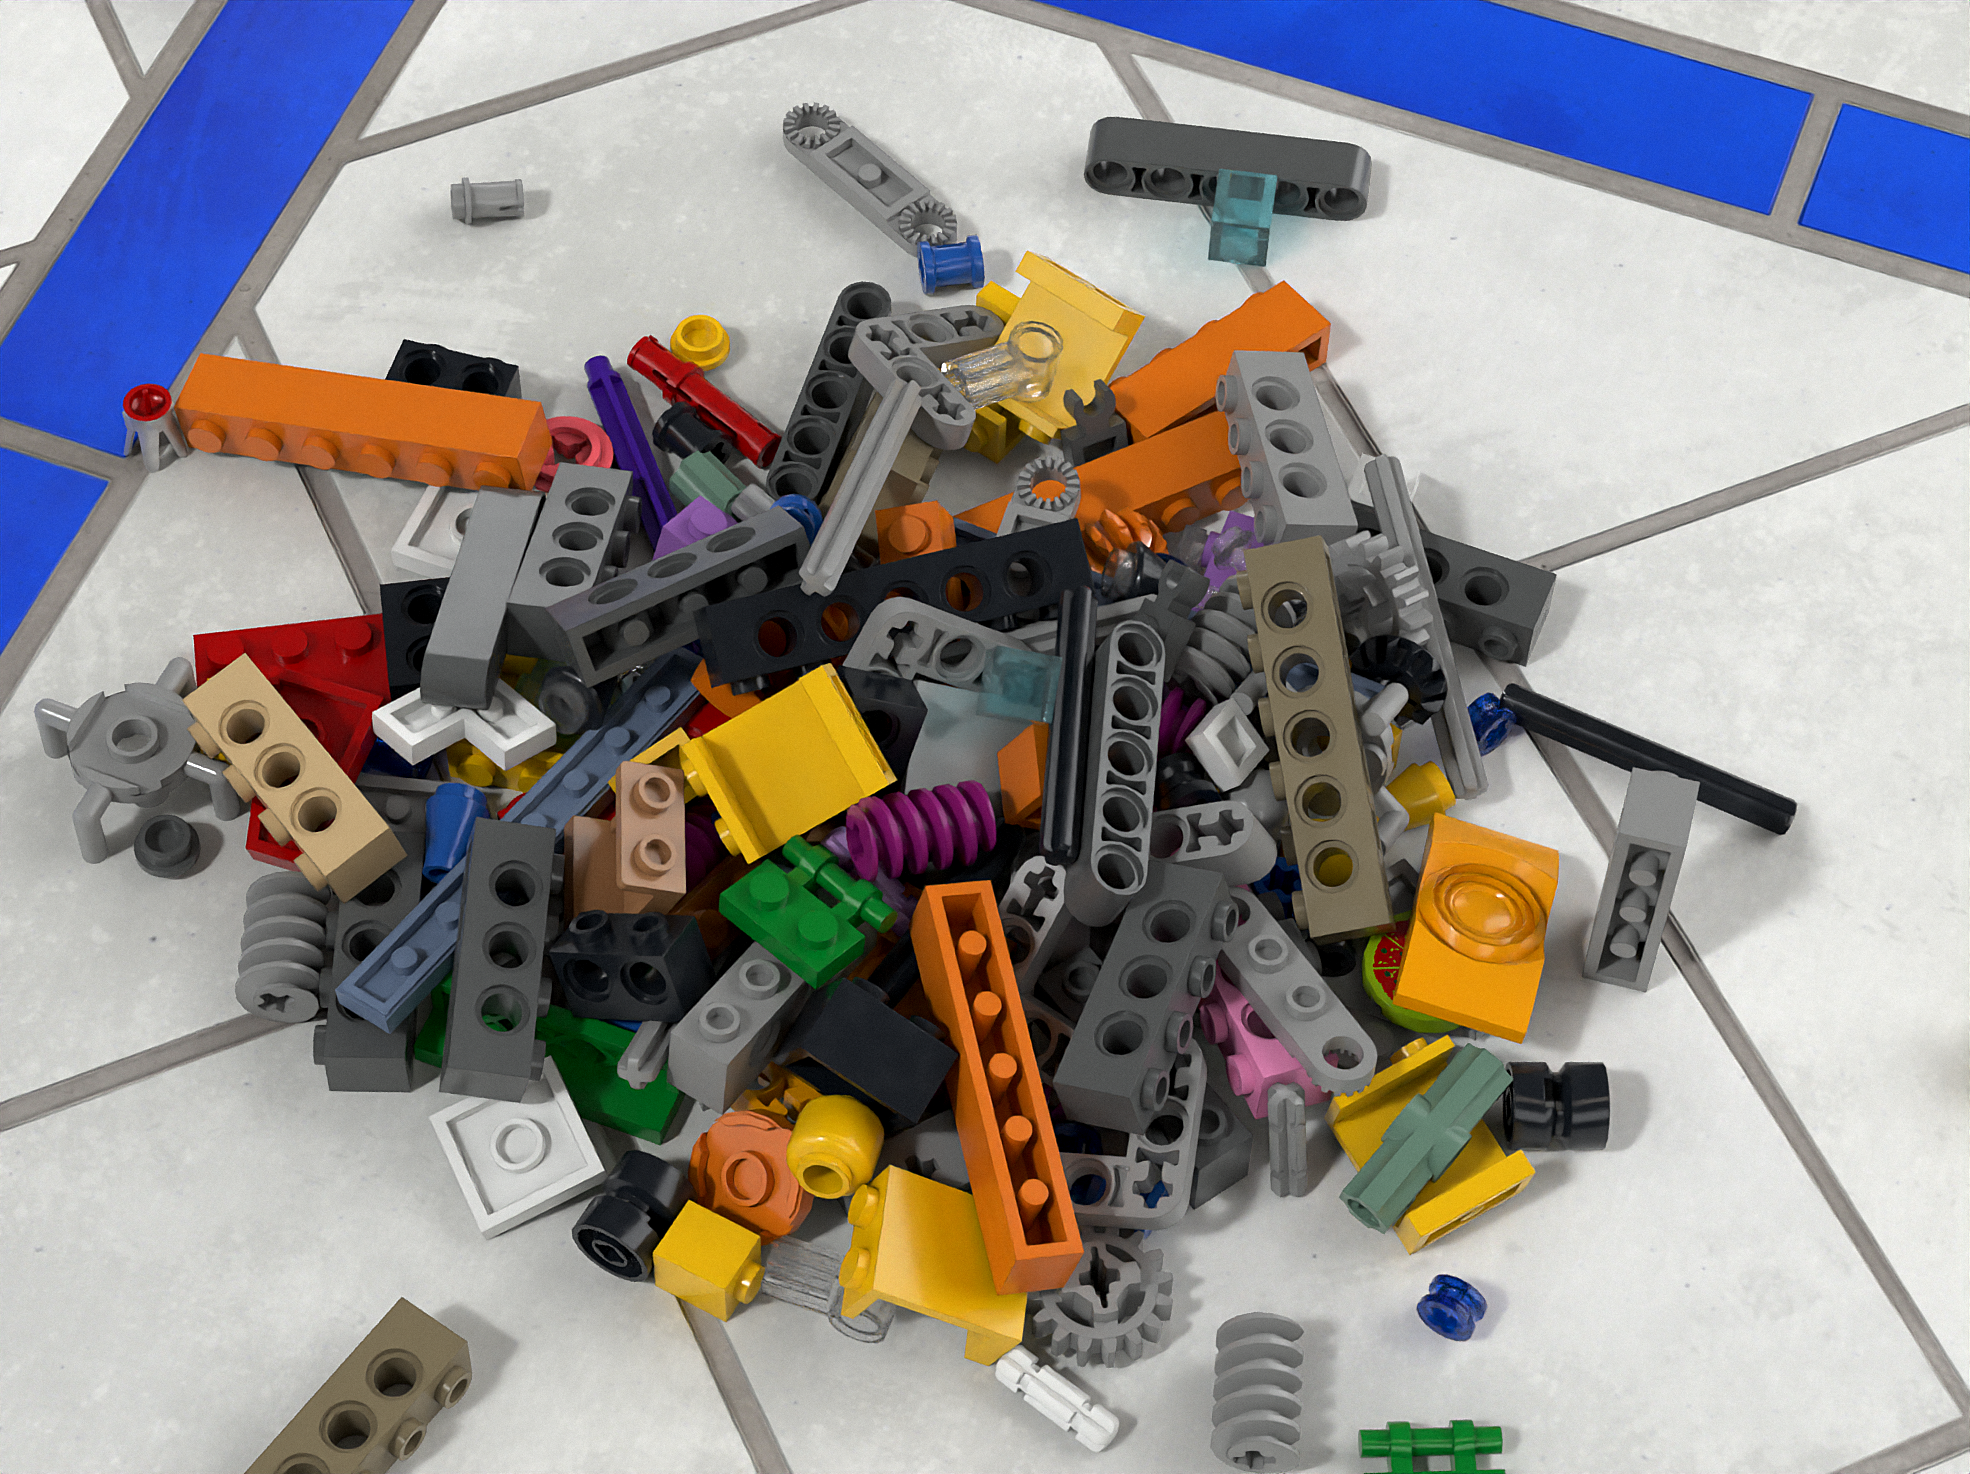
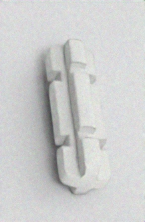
M1017 1345L1002 1355L996 1365L995 1375L997 1380L1015 1393L1023 1390L1026 1393L1023 1398L1026 1402L1066 1432L1072 1429L1076 1430L1078 1434L1075 1439L1091 1451L1101 1452L1112 1442L1119 1430V1420L1114 1414L1100 1404H1096L1093 1407L1089 1405L1090 1396L1050 1366L1044 1365L1041 1368L1037 1366L1036 1363L1039 1358L1023 1346Z

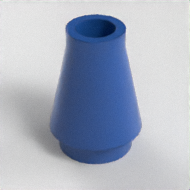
M445 783L438 786L435 795L427 799L425 862L422 873L431 882L438 884L466 856L467 843L475 818L490 819V813L486 808L487 798L478 789L460 783Z

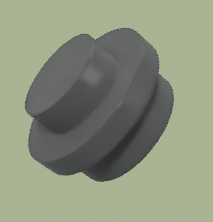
M169 814L149 819L141 827L134 842V854L140 868L152 876L161 878L175 877L188 871L198 860L201 850L196 830L182 818Z

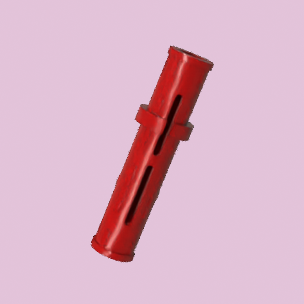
M652 335L649 338L644 336L632 347L627 358V365L662 391L663 399L671 406L682 401L691 404L696 408L697 418L712 430L721 429L730 435L733 440V447L751 460L757 468L761 469L762 466L765 468L773 462L782 436L773 432L737 402L705 379L704 371L701 367L691 361L685 363L660 344Z

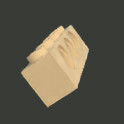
M246 653L182 699L196 720L195 723L187 728L188 732L210 760L220 752L226 758L230 766L222 771V773L245 803L256 796L265 806L266 810L260 813L258 818L281 847L291 840L295 843L302 854L293 861L317 892L326 885H329L343 904H345L408 856L391 828ZM262 732L256 740L244 744L249 737ZM298 775L293 783L279 788L286 779ZM335 819L327 829L315 832L321 823Z

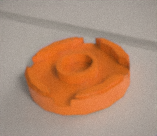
M761 1108L725 1113L714 1120L717 1122L710 1127L708 1132L701 1133L695 1142L689 1162L688 1180L697 1192V1204L759 1235L761 1246L778 1243L796 1232L812 1208L814 1195L807 1192L799 1184L786 1163L787 1145L794 1126L784 1116Z

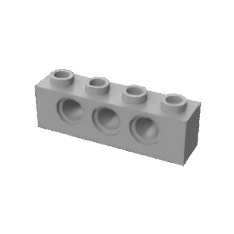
M1234 350L1226 375H1220L1217 380L1215 398L1217 409L1220 412H1225L1228 422L1229 450L1231 454L1238 456L1241 466L1242 494L1245 498H1250L1254 510V534L1257 542L1268 546L1321 535L1329 547L1336 542L1355 535L1358 528L1357 519L1304 352Z
M1635 767L1632 768L1595 914L1582 978L1637 991H1647L1687 848L1700 782L1679 778L1677 775L1667 771H1648Z
M823 887L813 893L814 896L830 908H833L840 902ZM866 921L856 929L865 935L864 953L817 989H814L755 941L670 1032L667 1083L723 1115L769 1065L770 1059L812 992L843 977L847 978L876 946L878 931Z

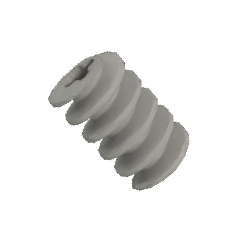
M1236 575L1229 576L1220 586L1219 592L1214 593L1204 604V610L1198 611L1191 619V621L1196 623L1195 628L1169 682H1165L1170 691L1176 687L1185 690L1183 704L1189 708L1198 698L1207 701L1205 715L1218 704L1217 699L1229 700L1235 691L1234 682H1243L1251 673L1247 635L1258 632L1254 609L1243 610ZM1288 601L1284 602L1275 614V624L1281 628H1291L1296 622V614Z
M297 871L268 874L260 877L250 885L246 893L247 910L243 918L245 931L240 942L242 954L238 960L239 978L235 984L236 999L245 1010L257 1017L281 1023L304 1022L315 1016L319 1009V1001L315 996L319 992L320 975L318 972L324 966V956L320 950L326 944L325 929L323 927L326 925L328 908L325 905L331 899L329 885H326L317 892L303 873Z
M1252 1312L1238 1315L1225 1321L1217 1330L1216 1347L1219 1352L1215 1358L1214 1371L1218 1377L1214 1381L1213 1397L1217 1403L1213 1406L1212 1423L1215 1429L1212 1431L1210 1448L1215 1456L1225 1464L1243 1471L1260 1474H1278L1291 1471L1299 1465L1300 1453L1295 1447L1290 1445L1299 1441L1301 1427L1292 1419L1299 1416L1302 1409V1401L1294 1393L1302 1388L1303 1376L1295 1368L1302 1364L1304 1351L1293 1341L1298 1340L1304 1331L1298 1323L1288 1317L1273 1313Z

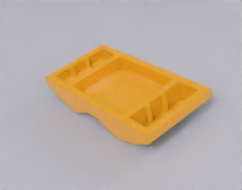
M1434 812L1429 824L1392 1004L1522 1044L1527 1033L1545 960V934L1558 885V850Z

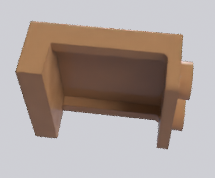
M623 761L616 768L615 817L609 821L573 815L564 825V932L580 912L603 910L607 913L644 914L660 912L666 915L686 894L684 771L682 769Z

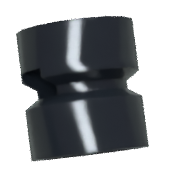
M1508 1062L1505 1069L1513 1078L1510 1086L1502 1094L1503 1129L1508 1150H1546L1553 1140H1559L1565 1150H1603L1606 1148L1610 1125V1092L1606 1066L1603 1062H1565L1559 1072H1552L1546 1062ZM1545 1102H1554V1108L1545 1107Z
M631 1150L626 1151L602 1184L604 1195L596 1196L589 1203L571 1231L572 1239L577 1247L589 1260L600 1268L624 1280L643 1282L654 1268V1250L688 1200L697 1204L698 1197L691 1182L668 1162L650 1153Z

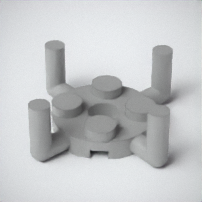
M177 657L172 659L156 684L141 682L124 684L125 691L105 697L104 691L90 697L78 709L48 698L40 700L35 706L34 714L46 755L50 758L58 759L68 754L74 778L87 789L75 808L72 818L83 859L88 863H100L108 856V848L100 819L111 802L135 803L142 808L156 807L164 803L169 793L180 786L188 777L209 784L215 815L218 819L231 821L240 814L241 808L238 794L222 773L230 765L215 758L210 760L207 755L201 754L200 746L187 730L189 726L195 723V720L182 699L196 690L197 686L192 665L185 658ZM135 734L145 735L150 738L143 748L136 751H124L117 747V744L123 738H129Z
M1252 671L1229 698L1235 699L1245 715L1250 714L1258 705V699L1265 696L1269 697L1265 672L1255 674ZM1286 680V688L1292 692H1305L1314 686L1309 685L1296 691ZM1399 683L1387 685L1370 700L1359 692L1354 691L1376 816L1379 818L1377 823L1383 856L1387 854L1409 823L1407 810L1384 787V784L1392 774L1394 766L1391 750L1394 738L1390 723L1408 700L1407 689ZM1314 726L1303 731L1297 741L1298 753L1306 757H1314L1321 754L1322 750L1318 745L1317 736L1330 737L1329 730L1324 727ZM1276 736L1266 737L1263 741L1269 751L1263 757L1267 764L1280 761ZM1332 790L1321 791L1313 796L1308 808L1315 814L1332 816L1340 810L1341 796Z

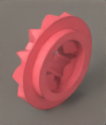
M572 416L546 419L552 444L534 484L537 490L549 493L560 464H555L553 449L558 454H563L567 459L575 457L576 464L611 467L612 462H614L612 442L606 432L598 425L589 420Z

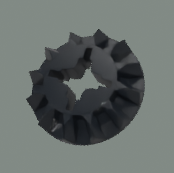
M1394 635L1374 636L1361 643L1350 658L1352 662L1351 673L1385 686L1389 684L1392 675L1396 676L1398 671L1404 673L1401 681H1403L1402 685L1408 691V700L1394 718L1399 727L1410 720L1423 725L1433 714L1439 712L1446 700L1448 691L1447 680L1440 664L1426 649L1409 639Z

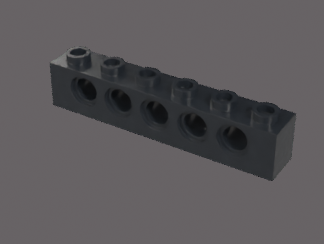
M1078 518L843 573L833 592L825 597L817 592L807 595L800 588L801 584L705 606L693 611V616L711 688L730 684L732 694L735 696L771 687L768 674L793 668L795 680L797 681L800 677L821 665L832 664L831 659L848 655L870 614L880 603L884 602L889 592L899 593L905 598H911L995 631H1002L1018 627L1016 618L1018 613L1039 609L1041 621L1058 617L1059 597L1065 588L1076 589L1083 585L1092 590V595L1096 594ZM1013 562L1023 565L1031 576V587L1025 597L1014 593L1008 585L1007 572ZM951 577L963 580L969 587L971 600L965 611L956 610L947 601L945 590ZM828 606L841 610L848 620V632L841 642L830 639L822 629V614ZM765 621L778 624L785 632L786 647L779 657L767 654L759 644V630ZM907 622L902 629L892 627L888 633L893 640L898 633L909 634L913 628Z

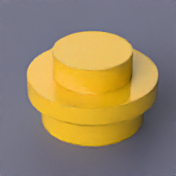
M693 315L682 320L673 332L670 339V352L685 363L691 361L701 367L703 371H709L723 364L729 356L730 339L725 329L713 317Z

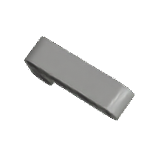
M1220 801L1152 813L1149 860L1223 873L1228 887L1249 884L1260 880L1270 872L1276 862L1278 853L1276 842L1247 806L1238 801ZM1040 831L1026 837L1025 846L1011 862L1010 884L1017 871L1026 861L1036 856H1043L1038 851ZM1179 848V850L1175 854L1170 856L1175 850ZM1042 875L1038 885L1044 889V897L1055 899L1059 889L1053 885V877ZM1022 908L1021 916L1036 919L1043 925L1044 917L1033 915L1035 911L1033 909ZM1072 915L1044 968L1049 970L1089 946L1090 926L1078 921ZM1022 927L1010 930L1014 938L1029 953L1031 947L1028 933Z

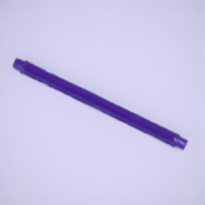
M602 355L590 358L584 365V370L589 380L587 382V389L604 431L612 442L613 452L620 470L633 471V496L642 497L641 522L655 553L662 527L677 515V511L620 374L613 370L608 357ZM691 642L693 650L697 655L700 648Z

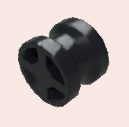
M1177 752L1157 761L1153 806L1158 808L1157 812L1222 801L1213 783L1204 780L1205 771L1195 755L1188 752Z

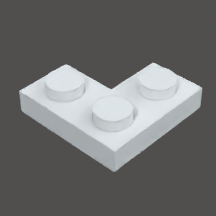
M500 678L488 710L423 703L419 687L372 712L373 732L412 765L466 738L500 768L507 771L556 744V724Z

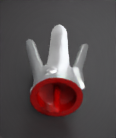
M142 384L131 389L123 400L124 411L122 415L127 428L124 455L131 454L135 432H138L145 468L149 472L154 473L159 469L160 432L163 431L179 457H187L188 451L179 431L181 426L172 413L174 403L168 390L157 384Z

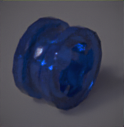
M1489 692L1481 695L1467 707L1481 756L1492 752L1507 738L1517 719V715L1512 709H1500L1499 698L1494 693Z
M1439 1274L1432 1279L1428 1290L1430 1294L1421 1297L1418 1302L1417 1313L1425 1325L1437 1334L1454 1341H1467L1475 1332L1476 1325L1474 1322L1483 1319L1487 1312L1488 1305L1486 1300L1477 1289L1466 1281L1448 1274Z

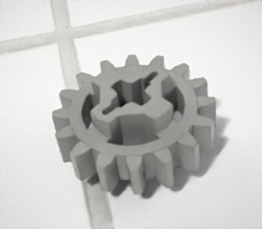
M1365 530L1328 547L1348 655L1354 653L1365 640L1379 635L1400 636L1420 646L1429 642L1430 637L1422 626L1432 622L1433 615L1422 608L1421 600L1429 597L1427 589L1419 587L1420 584L1417 579L1418 567L1416 565L1410 567L1404 565V549L1400 545L1388 550V541L1385 534L1381 533L1371 537L1369 531Z
M1081 1225L1080 1237L1084 1254L1065 1287L1028 1292L1025 1314L1035 1315L1032 1324V1334L1035 1338L1045 1337L1049 1334L1053 1335L1051 1354L1058 1357L1070 1347L1077 1350V1366L1085 1367L1091 1354H1101L1106 1368H1113L1117 1351L1124 1350L1129 1357L1137 1360L1141 1357V1337L1153 1343H1158L1161 1339L1163 1325L1161 1321L1170 1320L1173 1299L1169 1295L1172 1294L1173 1275L1171 1272L1161 1271L1164 1256L1161 1249L1150 1250L1146 1253L1142 1251L1144 1233L1138 1230L1126 1240L1119 1237V1228L1107 1227L1105 1233H1095L1094 1226ZM1091 1279L1095 1282L1096 1291H1100L1103 1301H1106L1105 1308L1101 1305L1100 1295H1096L1093 1286H1090ZM1132 1316L1130 1319L1120 1324L1124 1317Z

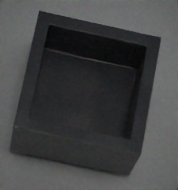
M843 977L812 992L770 1060L822 1095H847L860 1100L879 1117L884 1128V1134L914 1125L918 1122L959 1053L943 1043L947 1036L933 1023L917 1015H911L908 1020L888 1007L886 1004L890 998L878 986L860 977H854L852 982Z

